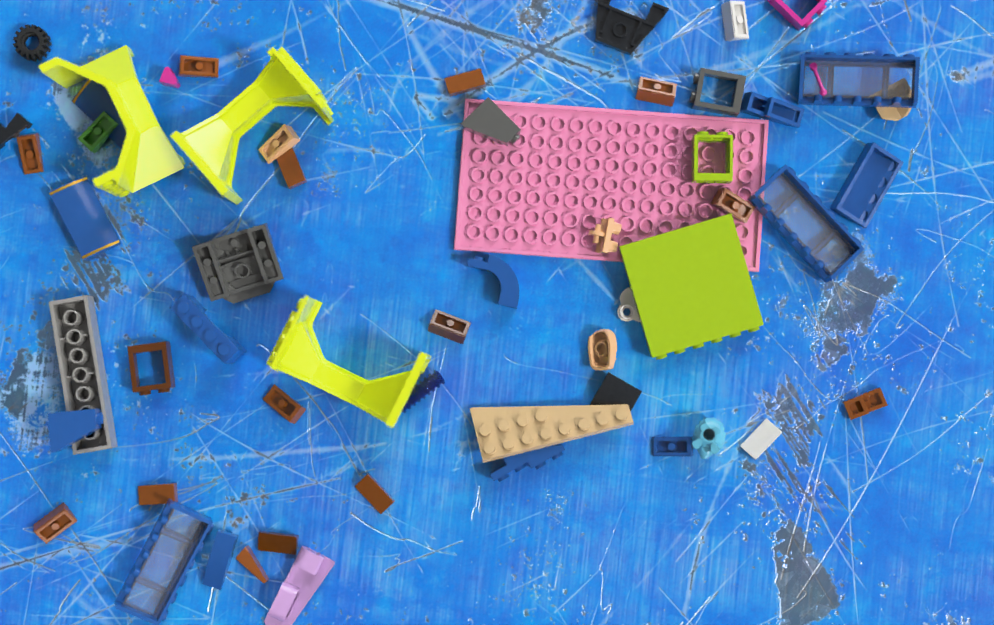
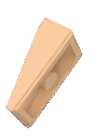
M284 124L258 150L266 162L270 164L295 146L301 139L292 127Z

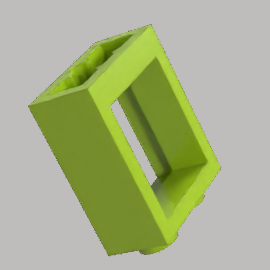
M706 131L694 134L692 137V183L730 184L733 181V135H728V132H716V135H709V132ZM698 142L725 143V173H698Z

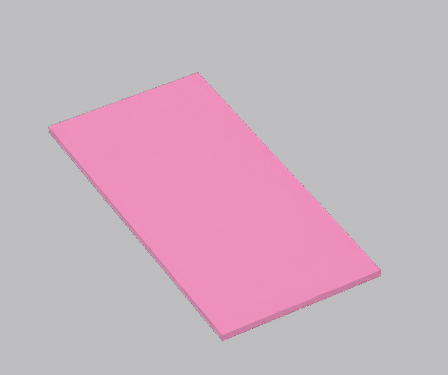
M465 98L464 120L485 100ZM492 100L521 129L519 134L521 137L513 145L510 143L506 146L463 129L454 250L623 262L619 246L726 215V212L711 204L720 187L727 188L751 204L748 198L765 183L769 120ZM706 131L709 132V135H716V132H728V135H733V181L730 184L692 183V137L694 134ZM698 142V173H725V143ZM763 191L759 196H760V197L762 198V200L764 201V191ZM756 208L753 210L747 223H743L733 217L748 272H759L763 215ZM602 218H613L614 222L622 225L619 235H611L610 241L618 243L616 252H595L597 244L592 243L593 236L588 233L589 230L595 231L596 224H601Z

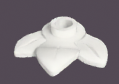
M628 287L620 295L621 305L617 310L618 317L626 322L631 320L640 322L631 289ZM625 308L630 310V315H624L623 311Z

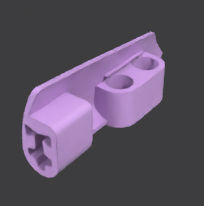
M302 546L264 620L265 625H292L335 565V561L317 551Z

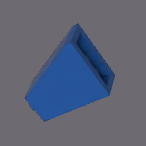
M100 409L47 413L50 453L62 451L99 430L104 421L103 413L100 412Z

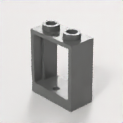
M700 68L699 72L695 73L693 84L696 85L695 92L692 91L690 96V103H693L692 109L737 117L740 113L746 76ZM704 76L735 82L731 107L700 101Z

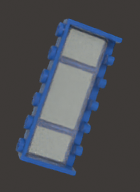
M815 52L801 54L798 105L916 108L920 57H915L913 54H905L903 57H897L894 54L875 56L873 53H866L863 56H856L855 53L836 55L833 52H827L824 55H816L817 53ZM813 62L817 64V72L823 87L827 90L825 96L820 95V88L814 72L810 70L809 65Z
M786 164L748 198L751 204L755 206L825 283L833 280L864 250L859 239L853 237L848 232L846 225L840 223L835 218V214L822 204V200L817 195H814L809 190V186L804 181H801L796 176V172Z
M169 498L114 601L115 608L154 625H159L161 621H164L168 615L167 609L170 603L173 604L177 598L176 592L179 586L182 587L186 581L187 576L185 574L188 569L191 570L194 566L195 555L197 552H201L205 542L203 540L206 534L209 535L213 529L214 524H212L211 517L183 506Z

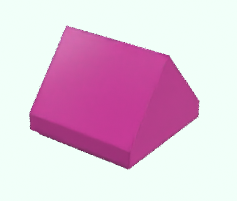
M165 67L159 82L165 86L179 88L181 85L173 70Z

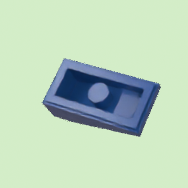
M652 437L653 456H693L692 437Z

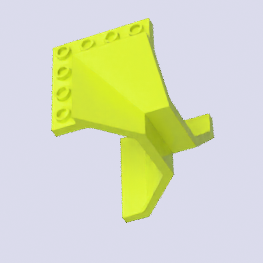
M127 45L81 67L58 57L39 65L43 74L64 88L75 85L87 78L104 85L124 123L127 135L118 164L115 169L93 179L97 188L114 196L124 197L130 194V192L134 193L185 168L183 157L176 153L159 125L138 81L131 58L134 54Z
M272 47L267 52L271 58L257 79L220 112L182 133L175 131L171 135L222 196L236 205L242 201L241 197L232 187L239 140L262 118L279 106L311 107L316 110L328 125L334 121L332 118L334 113L329 108L328 101L321 90L283 47L277 51Z
M305 295L304 299L301 298L297 304L296 309H299L298 312L292 311L266 364L276 371L287 373L353 404L393 428L419 375L424 374L432 356L420 352L411 371L374 380H366L324 358L313 330V322L323 303Z

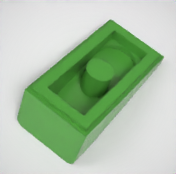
M103 111L81 134L78 140L91 152L96 153L118 124Z

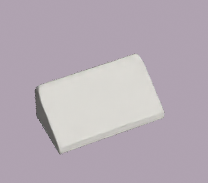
M728 1L723 3L721 9L725 40L749 39L745 2Z
M766 418L740 447L756 460L776 440L782 431Z

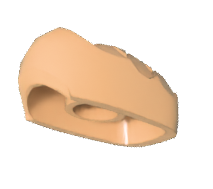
M610 329L597 330L588 338L590 365L594 370L613 369L617 352L616 335Z

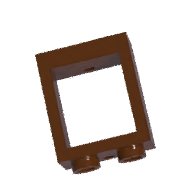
M164 341L127 346L133 392H139V396L151 394V390H158V393L170 392V388L175 387L170 342ZM162 351L166 383L140 386L136 354Z

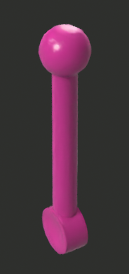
M813 62L809 65L810 70L814 72L820 88V95L825 96L827 90L822 85L817 72V64Z

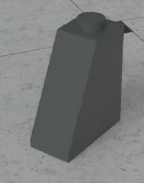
M489 97L461 123V127L464 130L506 146L510 143L513 145L521 137L519 135L521 129Z

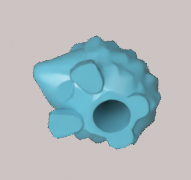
M714 417L702 419L693 431L692 445L697 449L702 459L718 453L723 448L726 433L724 432L723 423Z

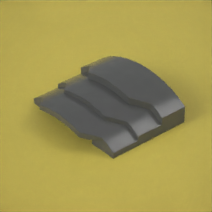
M267 223L237 231L192 247L210 301L223 298L234 304L269 293L275 281L284 279Z

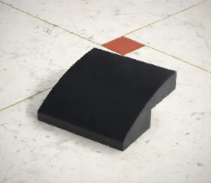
M608 372L590 405L628 404L631 412L642 391Z

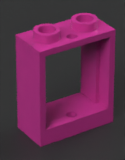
M782 0L766 1L799 31L802 27L806 29L814 21L811 17L815 13L818 15L822 13L827 7L825 3L828 0H817L819 3L803 19Z

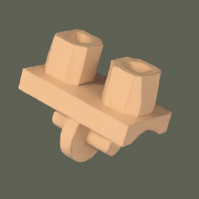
M602 218L601 224H596L595 231L589 230L588 234L593 236L592 243L597 244L595 250L597 253L617 251L618 243L610 240L612 234L619 235L622 225L614 222L613 218Z

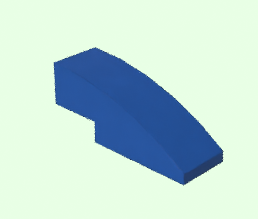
M755 92L744 94L740 111L796 128L800 127L804 109L773 97L768 98Z
M221 529L217 531L203 579L204 585L218 590L222 589L234 554L233 551L238 535Z

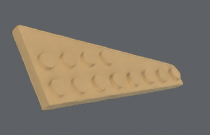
M628 404L470 408L483 463L634 425Z

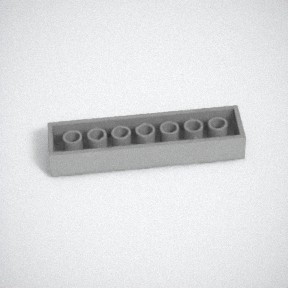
M84 295L50 301V314L66 411L100 409L104 418L99 430L72 444L73 455L118 447L94 297Z

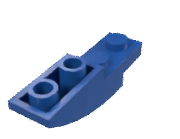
M552 445L505 457L503 459L506 464L491 472L490 475L493 481L498 479L500 482L509 477V472L513 470L518 472L525 468V463L527 462L531 469L535 467L537 470L546 465L545 461L552 457L555 460L562 456V451L565 449L563 445Z

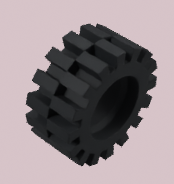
M25 25L26 28L20 27L21 31H16L15 33L17 37H13V40L16 42L13 43L16 52L33 62L37 61L36 59L43 60L42 56L47 57L46 52H50L49 46H52V43L49 41L51 38L47 35L48 33L36 25ZM31 36H36L39 39V45L34 50H29L26 47V41Z

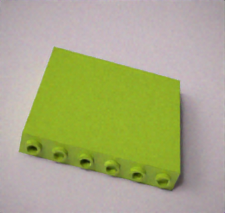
M732 213L618 247L652 358L656 357V360L667 357V353L674 352V354L683 353L686 351L685 348L691 346L693 349L704 346V342L708 341L717 343L723 340L722 337L728 335L730 338L741 335V331L748 330V332L760 330L759 326L764 325Z

